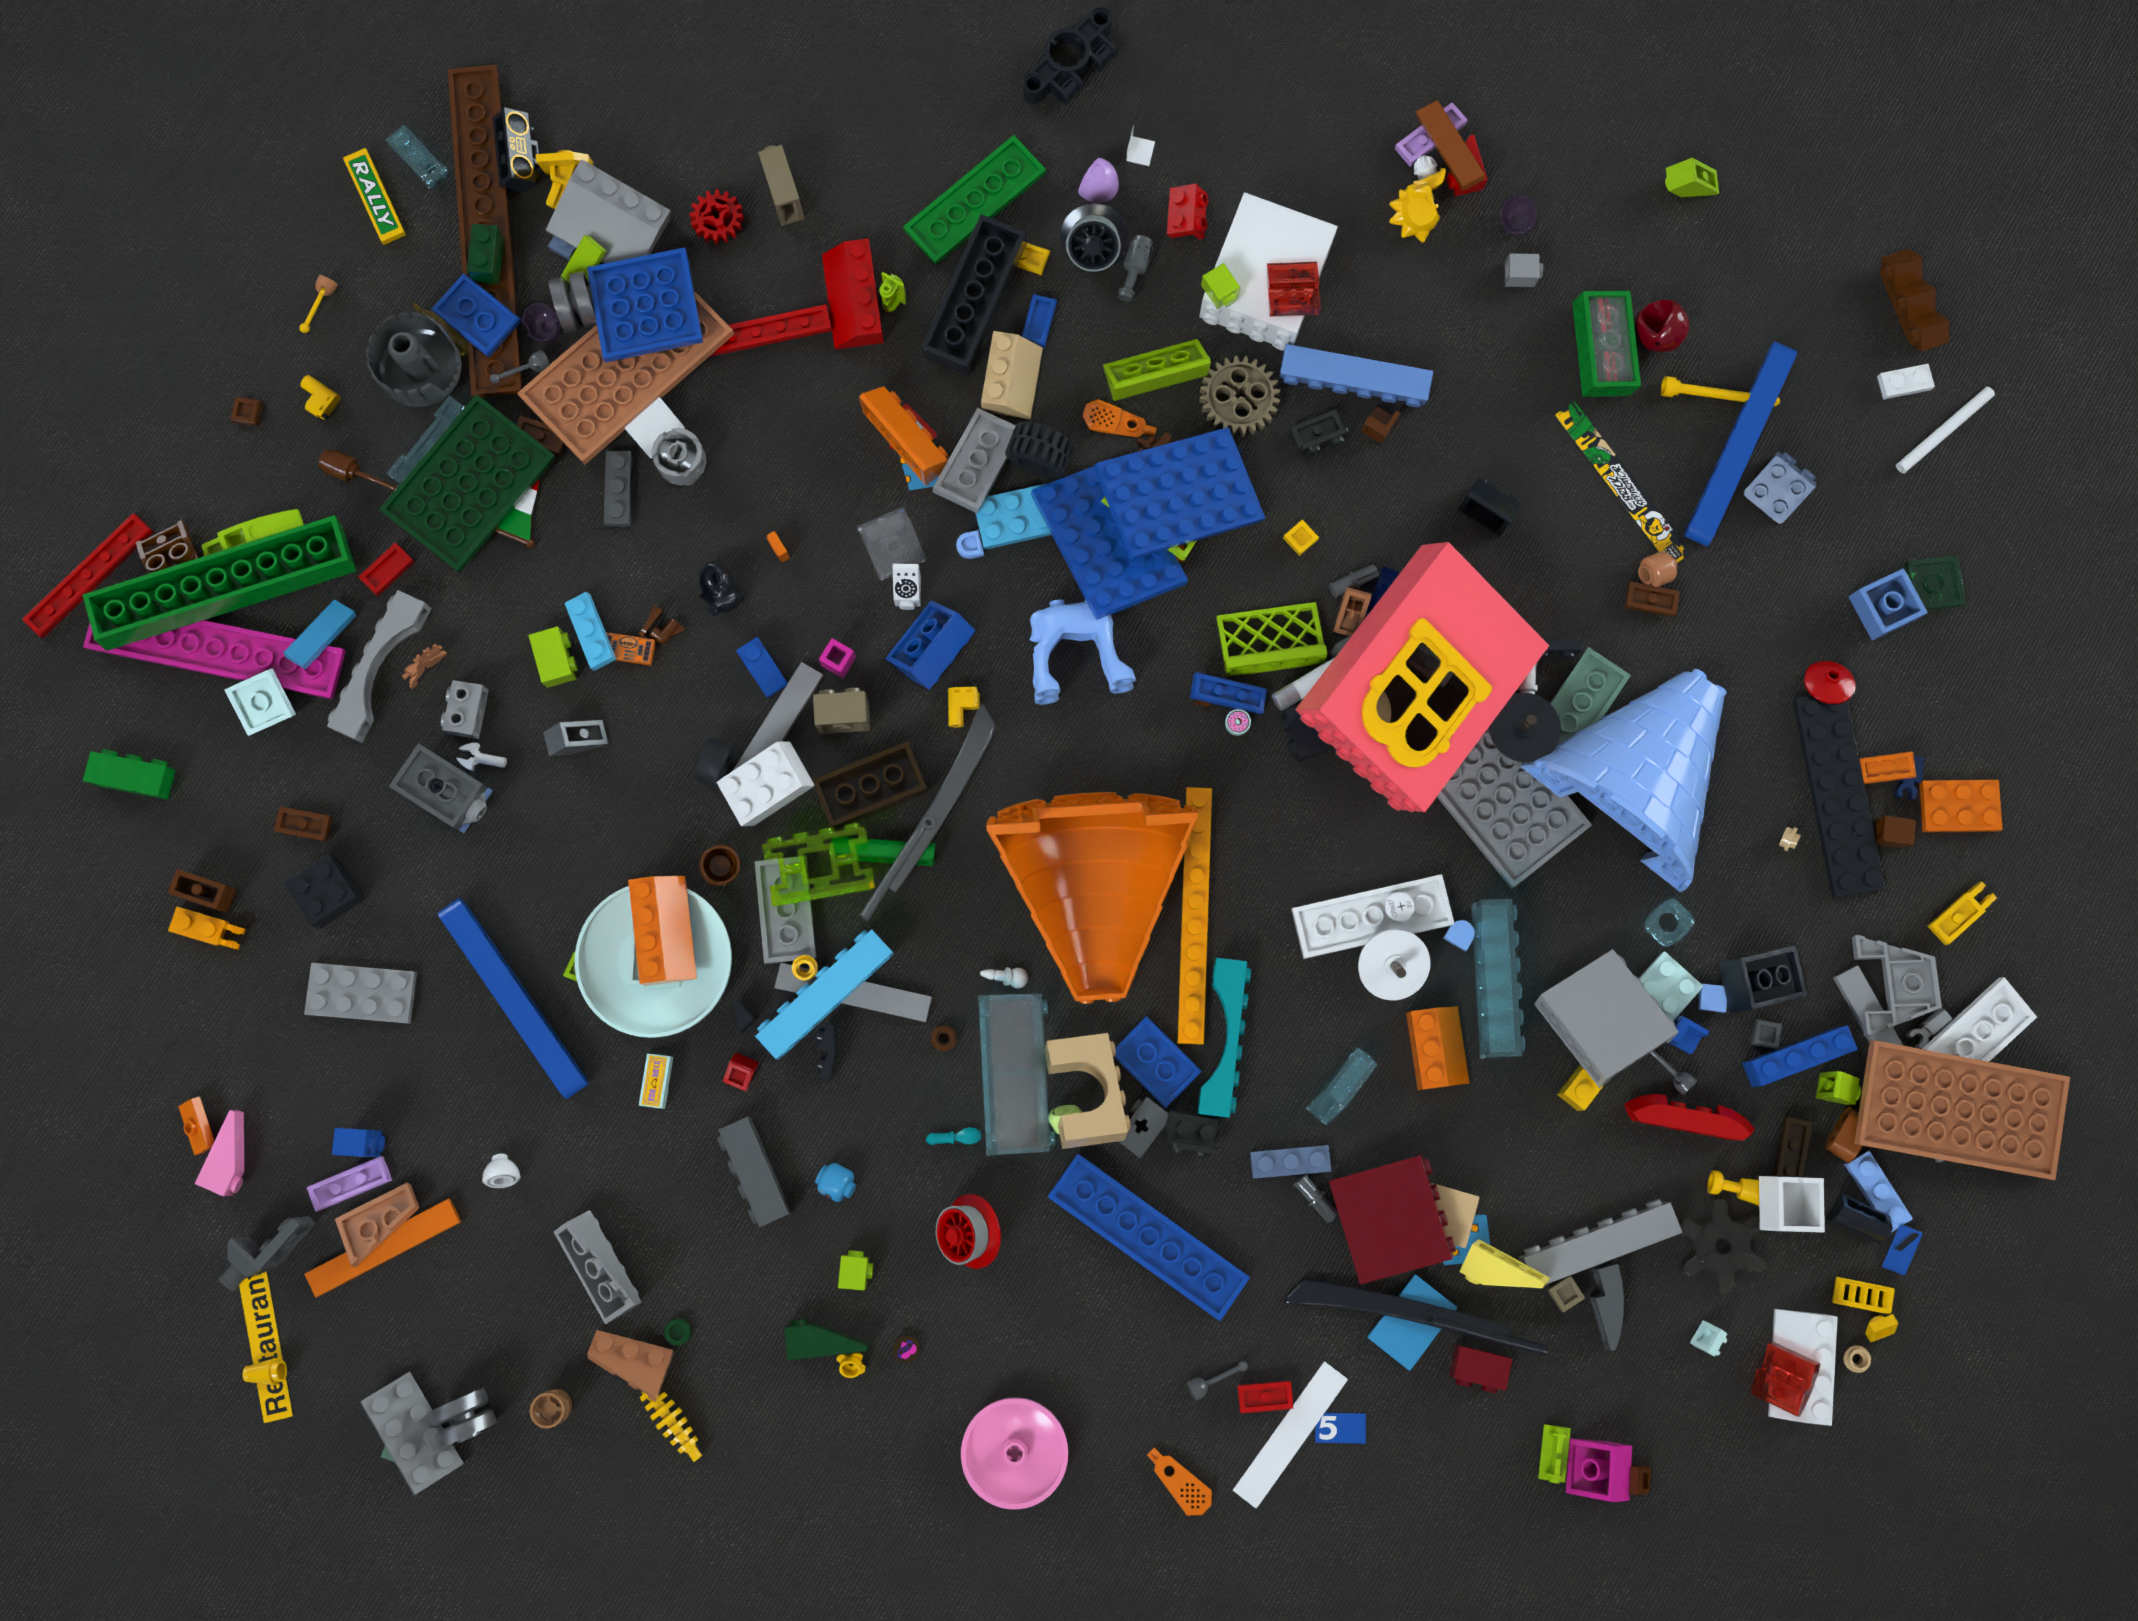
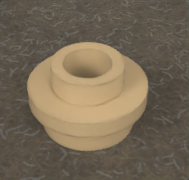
M1786 828L1779 843V846L1784 847V851L1788 852L1789 848L1795 849L1801 836L1796 833L1798 828Z
M1854 1345L1846 1349L1843 1361L1850 1371L1861 1373L1869 1368L1871 1356L1864 1347ZM1855 1354H1858L1860 1360L1858 1363L1855 1364L1853 1362V1356Z

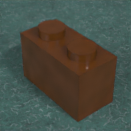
M177 869L167 894L228 913L237 888Z

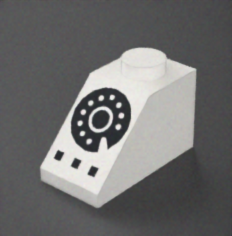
M893 564L894 603L900 609L913 610L915 606H921V574L918 564Z

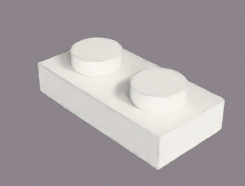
M1929 364L1884 372L1877 376L1883 400L1929 391L1935 387Z

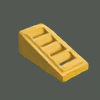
M1836 1277L1832 1303L1890 1315L1895 1290L1894 1288ZM1845 1284L1850 1285L1848 1300H1843ZM1857 1286L1860 1287L1858 1303L1855 1302ZM1868 1289H1872L1870 1305L1866 1304ZM1880 1291H1881L1880 1302H1879V1307H1878L1879 1294H1880Z

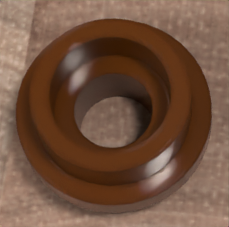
M942 1025L932 1032L931 1042L937 1050L949 1051L956 1045L957 1034L950 1026ZM941 1034L949 1036L947 1043L940 1042L939 1037Z

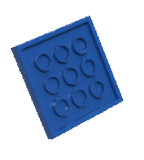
M686 248L587 267L602 357L605 363L704 343Z

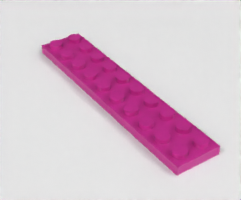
M204 620L108 651L94 640L91 625L89 624L83 645L88 650L245 681L273 668L284 690L333 700L346 654L344 649L327 646L305 670L285 658L283 653L296 639Z

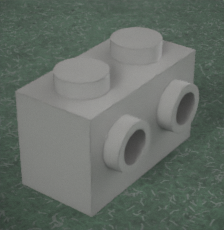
M452 680L451 687H448L446 691V702L448 704L446 712L444 711L441 716L442 730L449 735L479 739L489 690L480 684Z

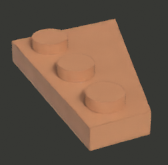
M405 1183L335 1219L351 1266L356 1268L419 1209L414 1191L409 1183Z
M596 1330L587 1355L588 1359L611 1374L618 1375L627 1381L628 1385L636 1390L638 1388L646 1393L648 1398L656 1402L673 1356V1350Z

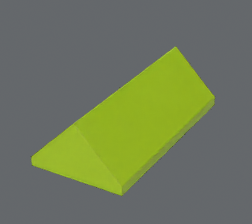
M1194 339L1103 364L1113 401L1207 376L1211 362L1199 340Z

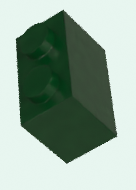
M472 224L467 272L476 283L499 284L504 237L497 225Z

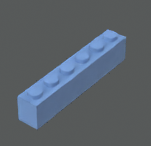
M1289 344L1285 345L1279 379H1284L1283 382L1286 384L1298 385V382L1308 384V387L1312 389L1328 387L1333 388L1332 391L1339 394H1347V391L1357 393V396L1361 398L1382 397V401L1395 403L1396 400L1405 401L1406 405L1411 407H1420L1426 404L1433 371Z

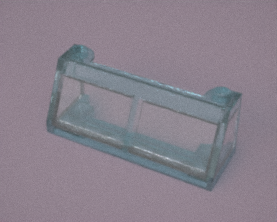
M1042 994L980 995L978 999L987 1155L1050 1152V1146H1055V1131H1049L1043 1027V1015H1048L1047 1000H1042Z

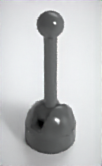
M543 350L534 352L530 355L527 364L501 374L494 373L490 376V381L496 384L502 378L529 368L536 372H542L550 365L548 358Z
M1655 1050L1650 1052L1674 1076V1087L1681 1095L1685 1094L1697 1082L1687 1072L1677 1073Z
M1240 1361L1238 1366L1207 1381L1199 1377L1187 1381V1387L1194 1401L1202 1399L1207 1394L1208 1386L1238 1371H1246L1248 1363Z

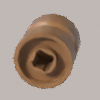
M561 1389L548 1390L538 1395L530 1405L531 1419L540 1428L548 1429L564 1422L572 1412L571 1398Z

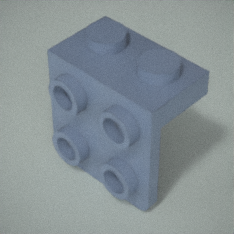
M1777 452L1768 465L1744 491L1746 498L1777 523H1783L1813 491L1817 484L1814 481L1816 477L1806 468L1801 471L1794 465L1796 460L1786 452L1783 455Z

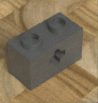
M1148 1097L1144 1101L1138 1099L1130 1109L1133 1113L1130 1118L1131 1129L1128 1131L1124 1141H1117L1138 1158H1141L1166 1125L1168 1113ZM1146 1120L1145 1126L1148 1128L1147 1131L1137 1133L1135 1131L1137 1128L1134 1124L1135 1121Z

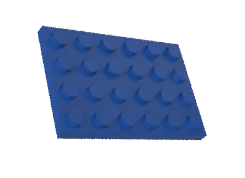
M1229 427L1098 462L1094 465V470L1130 560L1259 523L1265 519Z
M1094 466L1032 489L1031 496L1096 620L1187 585L1188 579L1176 556L1167 549L1130 560L1111 510L1101 502L1105 495Z

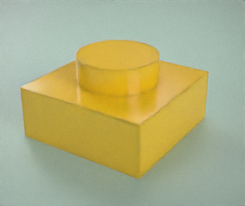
M1302 519L1283 536V539L1301 556L1318 541L1319 537Z
M1893 1314L1886 1317L1883 1315L1876 1316L1869 1321L1865 1334L1870 1343L1895 1334L1898 1322Z

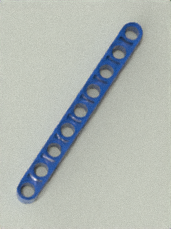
M1776 341L1771 345L1749 392L1751 395L1745 401L1684 537L1706 547L1711 543L1798 351Z
M459 897L437 912L443 924L565 1099H569L589 1084L587 1078L467 904Z

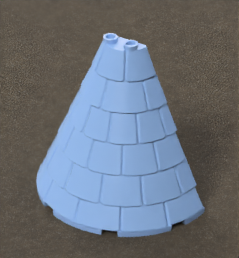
M1698 669L1677 675L1658 686L1657 689L1629 702L1630 704L1604 716L1602 720L1559 742L1552 753L1534 762L1522 763L1520 766L1559 798L1579 792L1653 851L1645 853L1640 861L1679 892L1686 890L1693 879L1700 827L1703 822L1706 793L1709 788L1711 764L1714 760L1716 736L1719 730L1724 696L1727 694L1724 688L1708 681L1706 674Z

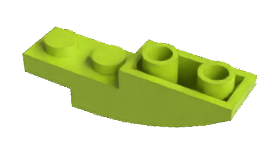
M298 509L283 511L218 532L217 538L201 546L204 556L304 524Z

